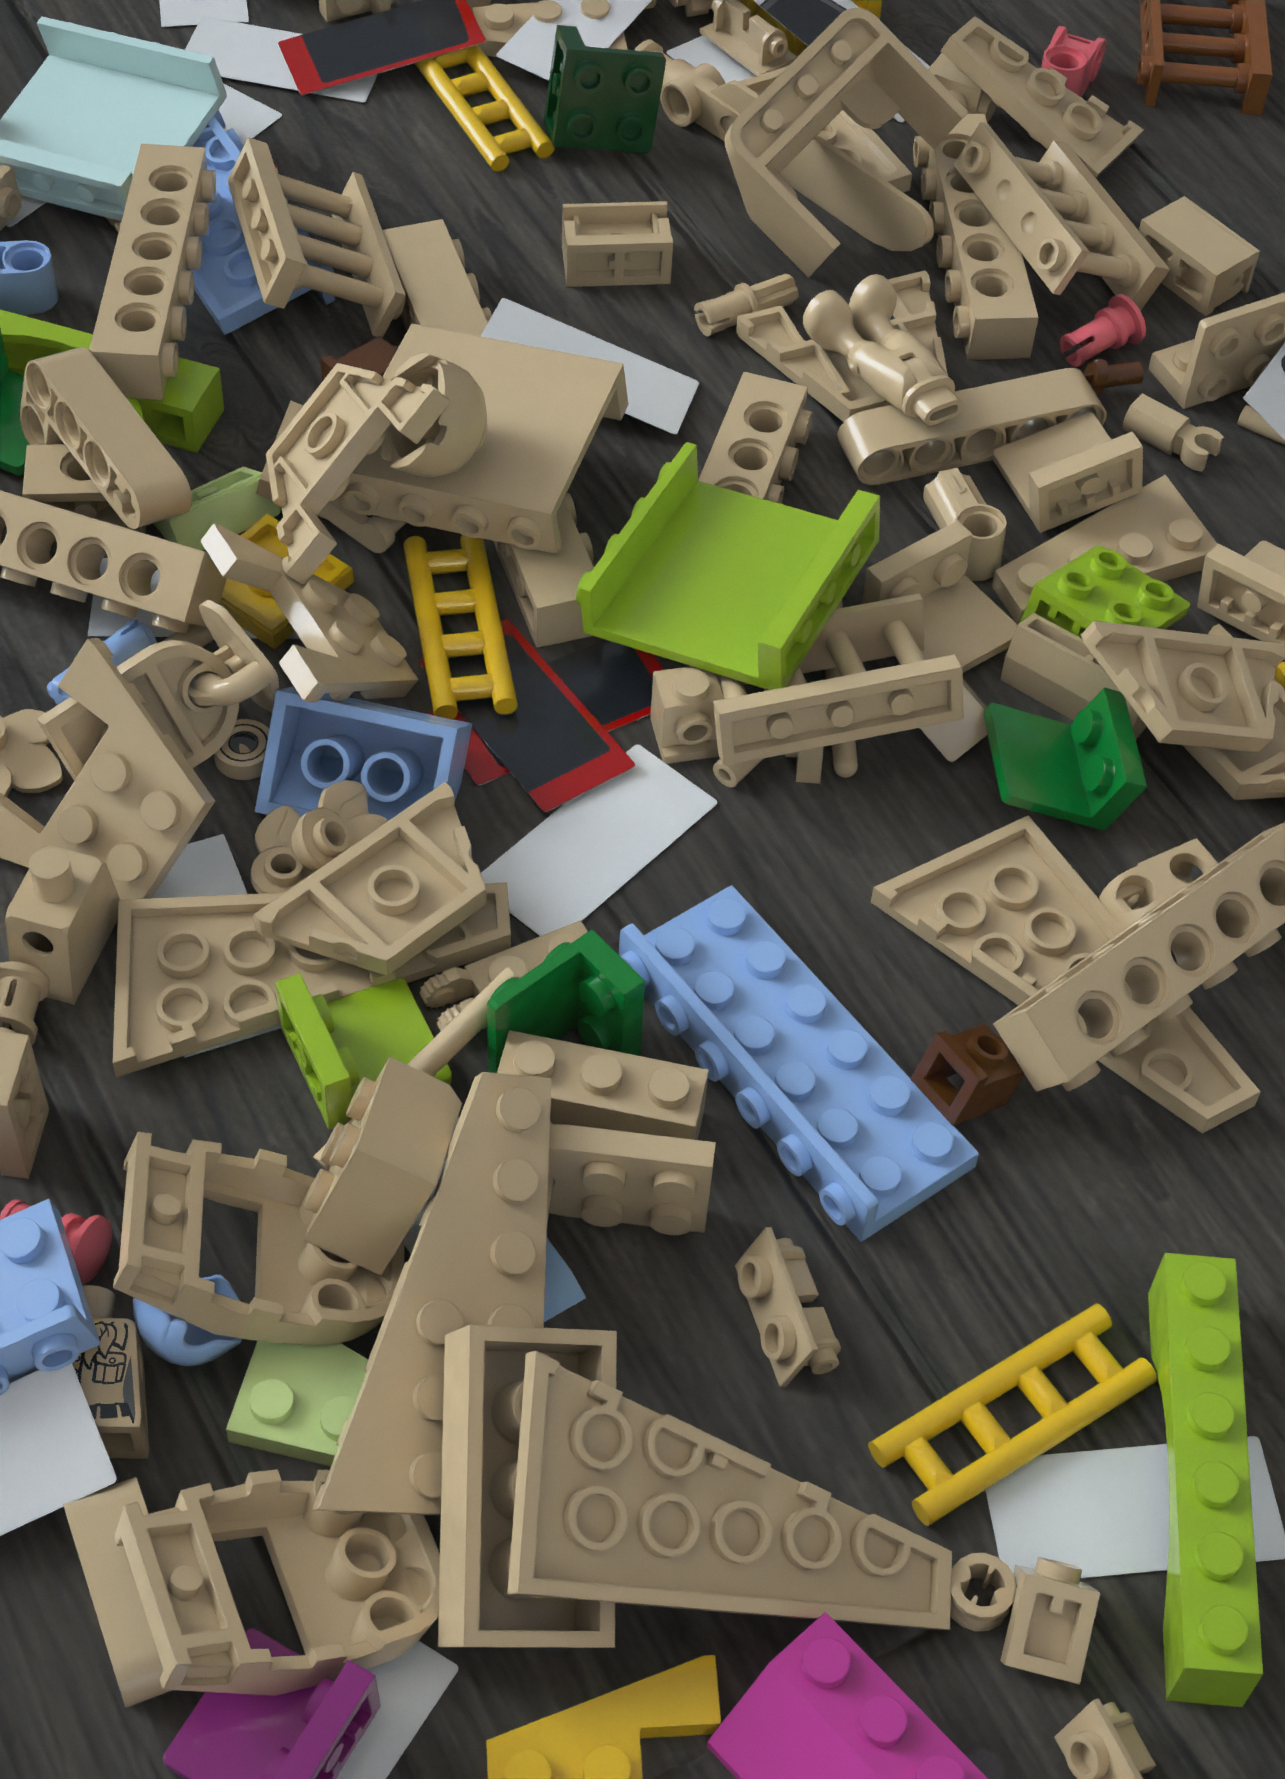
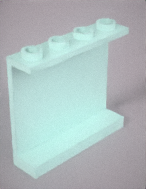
M41 16L37 26L49 56L0 119V166L6 165L14 168L17 187L22 196L122 221L141 143L192 147L227 98L215 58L199 52L183 50L157 42H149L119 35L114 32L102 31Z

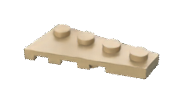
M1165 474L1142 487L1141 493L1108 506L995 570L992 588L1016 624H1019L1034 584L1097 545L1118 552L1129 564L1149 577L1165 582L1203 570L1205 556L1218 544Z

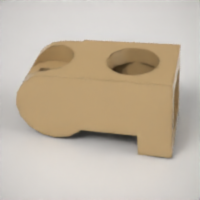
M1196 838L1142 861L1136 867L1121 873L1103 889L1099 900L1125 930L1192 883L1193 879L1189 875L1193 865L1197 866L1204 874L1217 865L1218 862Z

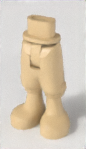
M874 274L863 279L855 288L849 305L834 290L823 291L810 301L803 315V325L810 338L820 346L845 356L849 369L853 374L866 382L885 400L902 410L904 414L909 417H920L927 425L932 426L952 419L961 412L963 403L955 395L954 381L948 377L935 356L910 332L894 329L890 323L895 310L897 295L895 287L884 276Z

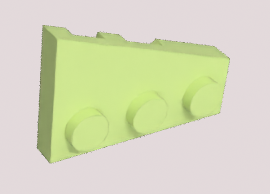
M257 1341L226 1427L228 1442L331 1466L339 1447L336 1444L344 1422L351 1415L366 1373L364 1369L368 1359L341 1343L331 1345H298Z

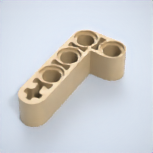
M80 347L31 360L27 363L23 382L20 421L24 436L29 445L65 444L121 520L131 529H138L190 511L192 506L191 490L183 471L87 348Z

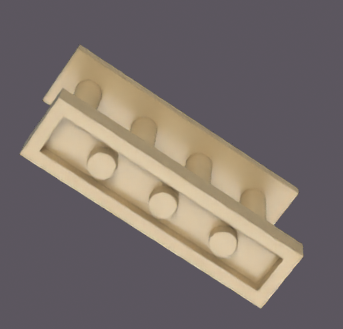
M980 122L953 164L1053 294L1061 295L1077 271L1101 276L1115 295L1123 294L1128 296L1141 311L1170 270L1067 143L1053 140L1040 162H1035L1013 156L989 124Z
M248 137L227 182L263 302L284 309L293 290H299L303 286L362 304L372 335L383 338L392 319L396 320L401 315L405 305L406 294L363 176L352 172L342 194H338L280 175L274 165L268 144ZM287 200L331 213L332 217L288 204ZM297 229L342 244V247L297 234ZM307 260L352 273L353 278L308 265Z
M920 593L835 609L795 674L784 688L747 694L744 685L748 683L716 674L724 697L722 700L713 701L717 748L723 766L964 719L963 670L956 655L925 660L921 653L922 650H925L923 598ZM896 656L900 665L866 671L862 662ZM837 667L841 676L807 683L803 673Z

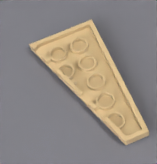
M1029 815L873 887L871 897L872 904L1017 1005L1026 1001L1124 931ZM1125 981L1126 991L1132 999L1131 989ZM1190 1007L1162 1023H1159L1154 1018L1143 1027L1148 1035L1145 1040L1121 1055L1113 1057L1111 1052H1108L1098 1060L1201 1133L1254 1107L1261 1092ZM1078 1013V1023L1086 1034L1085 1022Z
M507 882L484 883L486 887L485 906L388 976L264 937L255 929L254 914L285 892L119 900L113 1067L115 1076L117 1078L280 1025L275 981L301 973L311 996L322 994L327 1003L360 990L395 980L397 977H402L406 983L509 949L511 948V929Z
M482 1072L474 1078L446 1153L447 1160L434 1195L432 1199L428 1200L419 1224L421 1226L409 1261L405 1262L364 1369L366 1375L350 1417L346 1418L336 1444L339 1447L325 1484L320 1486L311 1511L441 1516L445 1334L470 1324L544 1328L551 1078Z

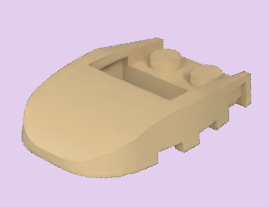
M137 1132L123 1166V1169L127 1171L119 1270L114 1278V1289L212 1334L271 1343L298 1345L343 1343L366 1334L383 1321L405 1264L404 1239L382 1275L376 1274L304 1241L314 1212L303 1208V1204L315 1178L286 1168L287 1155L259 1149L255 1159L221 1154L222 1143L194 1139L187 1152L180 1153L151 1146L152 1133ZM203 1197L221 1204L258 1212L255 1297L250 1304L214 1293L215 1283L199 1277Z
M278 1469L250 1472L245 1484L213 1491L211 1484L207 1483L181 1490L175 1507L147 1515L142 1514L138 1501L124 1505L114 1538L117 1546H124L159 1654L163 1667L160 1677L162 1689L277 1696L319 1685L327 1677L333 1681L336 1680L348 1660L367 1670L404 1654L421 1639L439 1617L440 1553L424 1515L311 1511L320 1486L325 1484L330 1470H318L314 1481H282ZM263 1536L306 1655L271 1657L269 1649L250 1648L214 1541Z

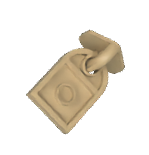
M206 600L199 605L201 616L208 628L190 624L187 634L175 632L162 642L146 647L116 667L127 683L133 682L146 701L144 704L146 711L162 734L170 735L192 768L211 757L227 741L235 726L240 702L251 698L256 704L272 713L276 690H279L278 675L269 660L224 608L221 602L217 604L211 600ZM213 640L216 641L219 647L214 653L202 648ZM72 697L64 700L36 719L75 781L107 731L108 725Z
M550 1121L547 1225L549 1213L582 1218L587 1223L600 1227H612L625 1223L650 1226L655 1231L667 1235H682L689 1231L705 1233L716 1142L575 1125H552Z

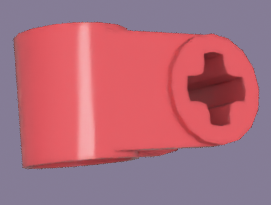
M1059 25L1050 45L1044 51L1041 68L1048 70L1053 68L1068 78L1065 87L1082 97L1090 82L1093 83L1099 72L1107 40L1098 37L1095 41L1072 35L1068 33V28Z

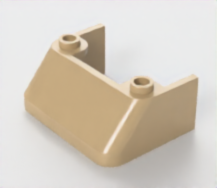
M851 8L841 13L734 120L725 136L726 152L750 219L808 278L841 243L798 200L793 187L779 173L842 110L855 123L868 129L883 127L899 113L933 149L941 143L969 112L872 12L862 8Z

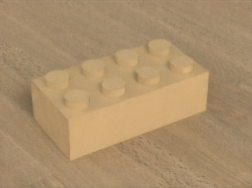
M470 1324L445 1334L438 1647L615 1648V1603L507 1593L526 1353L536 1350L559 1361V1366L590 1381H601L616 1389L617 1331Z

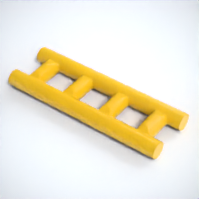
M479 45L414 63L493 171L501 172L509 165L507 154L532 148L537 156L542 159L549 157L554 152L555 147H553L550 138ZM468 63L475 73L450 79L443 69ZM488 90L496 101L471 108L464 97ZM510 119L518 129L493 137L485 125Z
M462 535L460 539L461 549L428 552L426 542L422 537H409L405 540L403 547L434 716L454 719L458 714L457 701L492 698L494 709L499 714L506 715L514 712L518 707L483 538H470ZM467 571L470 589L435 593L432 575ZM475 612L479 631L443 635L440 616ZM484 655L487 674L451 677L448 658Z
M1092 1305L868 1443L870 1453L879 1466L885 1468L903 1457L928 1489L927 1492L912 1501V1507L916 1516L925 1526L933 1524L1157 1381V1375L1153 1366L1145 1358L1140 1357L1123 1368L1097 1336L1112 1327L1111 1318L1102 1305ZM1074 1352L1099 1384L1067 1403L1042 1370L1069 1353ZM1018 1386L1043 1419L1010 1438L985 1405ZM961 1421L986 1455L953 1475L928 1441Z

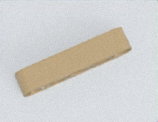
M1064 368L955 391V395L963 403L961 412L952 419L932 426L927 425L920 417L907 416L894 405L864 410L846 419L840 426L837 437L858 479L867 485H880L993 460V451L996 448L1087 412H1092L1103 426L1106 420V410L1081 370Z

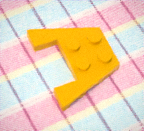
M715 1655L701 1656L486 1740L487 1778L643 1779L641 1738L713 1735L721 1725Z

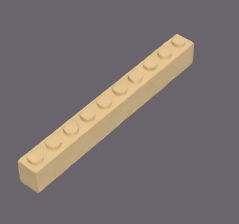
M443 219L382 230L406 294L401 317L407 331L411 323L481 336L492 314L488 307L481 308L476 277L474 273L466 274L462 245L459 239H451ZM566 493L557 512L562 544L558 554L535 549L526 550L516 545L493 541L536 648L592 636L583 633L581 606L576 602V592L583 574L594 569V554L588 534L586 532L579 534L577 530L575 506L569 493Z

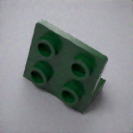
M557 25L543 120L553 147L649 153L653 144L666 66L664 54L661 52L585 46L577 26Z

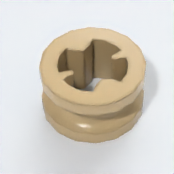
M971 1553L960 1558L953 1566L951 1573V1618L962 1627L972 1631H989L1000 1626L1009 1614L1017 1590L1015 1577L1009 1566L998 1557L987 1553ZM971 1578L983 1579L982 1588L984 1589L989 1583L995 1587L996 1591L989 1606L976 1605L977 1596H974L971 1601L965 1597L964 1593H966Z

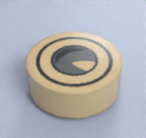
M251 719L236 720L231 735L224 745L214 753L215 764L219 771L227 777L237 780H250L260 777L269 728L263 723Z

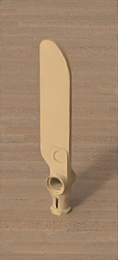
M651 39L643 41L635 48L636 51L663 53L662 46ZM663 53L666 58V66L660 101L668 118L680 127H685L695 122L725 142V136L731 124L759 95L736 80L725 83L720 72L710 64L704 63L694 67L683 59L673 60ZM819 135L779 173L795 190L874 244L891 251H912L932 240L934 235L933 221L928 211L921 204Z

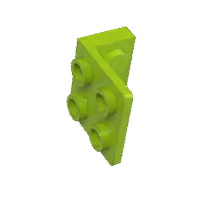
M1097 545L1034 584L1020 623L1035 613L1082 638L1081 634L1093 621L1166 629L1187 614L1190 603L1174 593L1173 589L1166 583L1149 577L1129 564L1118 552Z
M301 973L275 981L280 1027L328 1130L335 1128L338 1122L344 1125L352 1119L346 1116V1113L363 1077L376 1081L389 1056L404 1064H408L434 1038L405 979L402 977H397L395 980L360 990L327 1003L322 994L311 996ZM448 1064L433 1076L449 1085L452 1083V1072Z

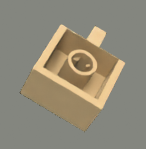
M390 1056L376 1081L363 1077L346 1113V1116L353 1118L352 1123L343 1125L338 1122L322 1153L320 1161L331 1165L329 1172L322 1168L319 1170L304 1201L303 1208L314 1212L304 1241L382 1275L437 1185L462 1106V1102L449 1084Z

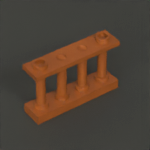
M1139 0L1142 55H1140L1136 83L1137 85H1144L1145 106L1155 107L1160 82L1233 88L1234 93L1240 94L1242 114L1261 116L1272 79L1265 0H1225L1226 6H1232L1231 9L1160 3V0ZM1162 24L1228 29V34H1233L1234 38L1162 32ZM1164 53L1230 58L1231 63L1237 64V66L1234 68L1164 62Z

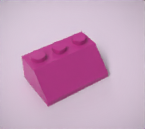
M826 1612L769 1662L707 1741V1748L736 1779H988Z

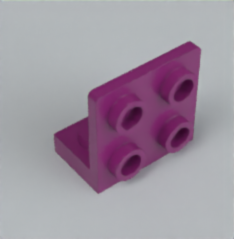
M254 1628L245 1631L251 1649H269L271 1657L301 1656ZM348 1660L336 1680L333 1681L327 1677L319 1685L277 1696L205 1692L164 1753V1764L168 1770L183 1779H336L381 1707L376 1675Z

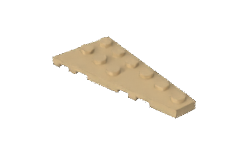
M535 1350L526 1353L507 1594L817 1620L826 1612L837 1622L950 1630L952 1551L876 1514L868 1515L831 1497L832 1493L808 1481L799 1482L770 1468V1463L669 1414L661 1415L622 1396L623 1392L601 1381H590L559 1366V1361Z

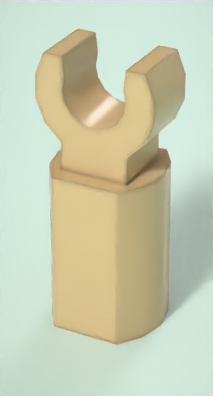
M1143 393L1130 405L1122 427L1125 432L1133 431L1138 439L1168 455H1171L1173 452L1180 455L1181 461L1187 467L1201 472L1205 468L1208 455L1217 456L1219 454L1224 438L1213 428L1191 425L1188 417Z

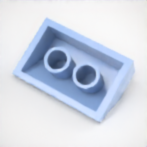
M295 687L276 690L255 812L267 815L276 808L288 805L302 817L305 813L318 807L319 798L324 789L334 783L346 780L363 784L367 790L369 814L381 815L388 821L444 782L452 788L455 802L462 782L472 723L350 697L346 701H334L329 696L330 693H325L318 702L309 703L302 700Z

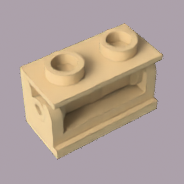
M1183 196L1141 220L1139 232L1170 269L1161 283L1204 316L1211 314L1215 307L1234 297L1240 290L1243 293L1249 291L1260 250L1187 197Z
M667 201L563 204L562 252L566 287L671 284L673 238L671 236L669 219L667 218Z

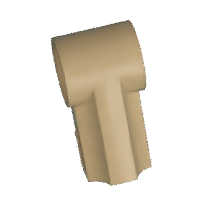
M958 468L939 471L937 477L924 487V502L940 529L958 520L973 534L965 575L971 581H985L993 578L995 570L1001 567L1007 525L1005 516L1000 510L985 503L970 475H963Z

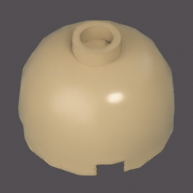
M425 352L413 355L396 370L391 380L394 377L407 379L419 387L423 383L429 384L448 397L451 402L418 444L400 433L391 423L386 429L383 443L377 449L382 459L392 462L390 467L415 476L433 478L456 472L474 456L486 440L488 424L484 393L471 374L455 363Z

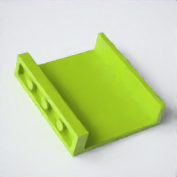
M686 442L672 462H666L663 465L657 482L645 498L641 497L636 502L631 518L621 532L611 536L606 545L604 555L594 569L585 572L580 579L576 592V602L581 606L583 633L767 690L784 688L795 674L879 542L880 495L857 490L838 520L698 481L697 445Z

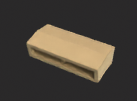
M1035 613L1017 625L1003 665L1000 680L1073 721L1076 715L1104 687L1120 692L1083 643L1082 638ZM1126 700L1135 739H1137L1146 728V725Z

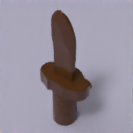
M1096 359L1087 365L1083 375L1095 394L1099 395L1102 394L1104 388L1142 383L1144 372L1140 362L1108 366L1106 360Z

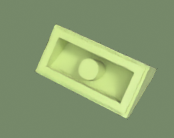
M241 467L191 490L192 506L189 512L154 523V526L166 540L203 551L205 548L200 541L214 523L239 534L248 530L266 514L272 517L278 516L281 512V507L273 503L272 499L256 494L262 472Z

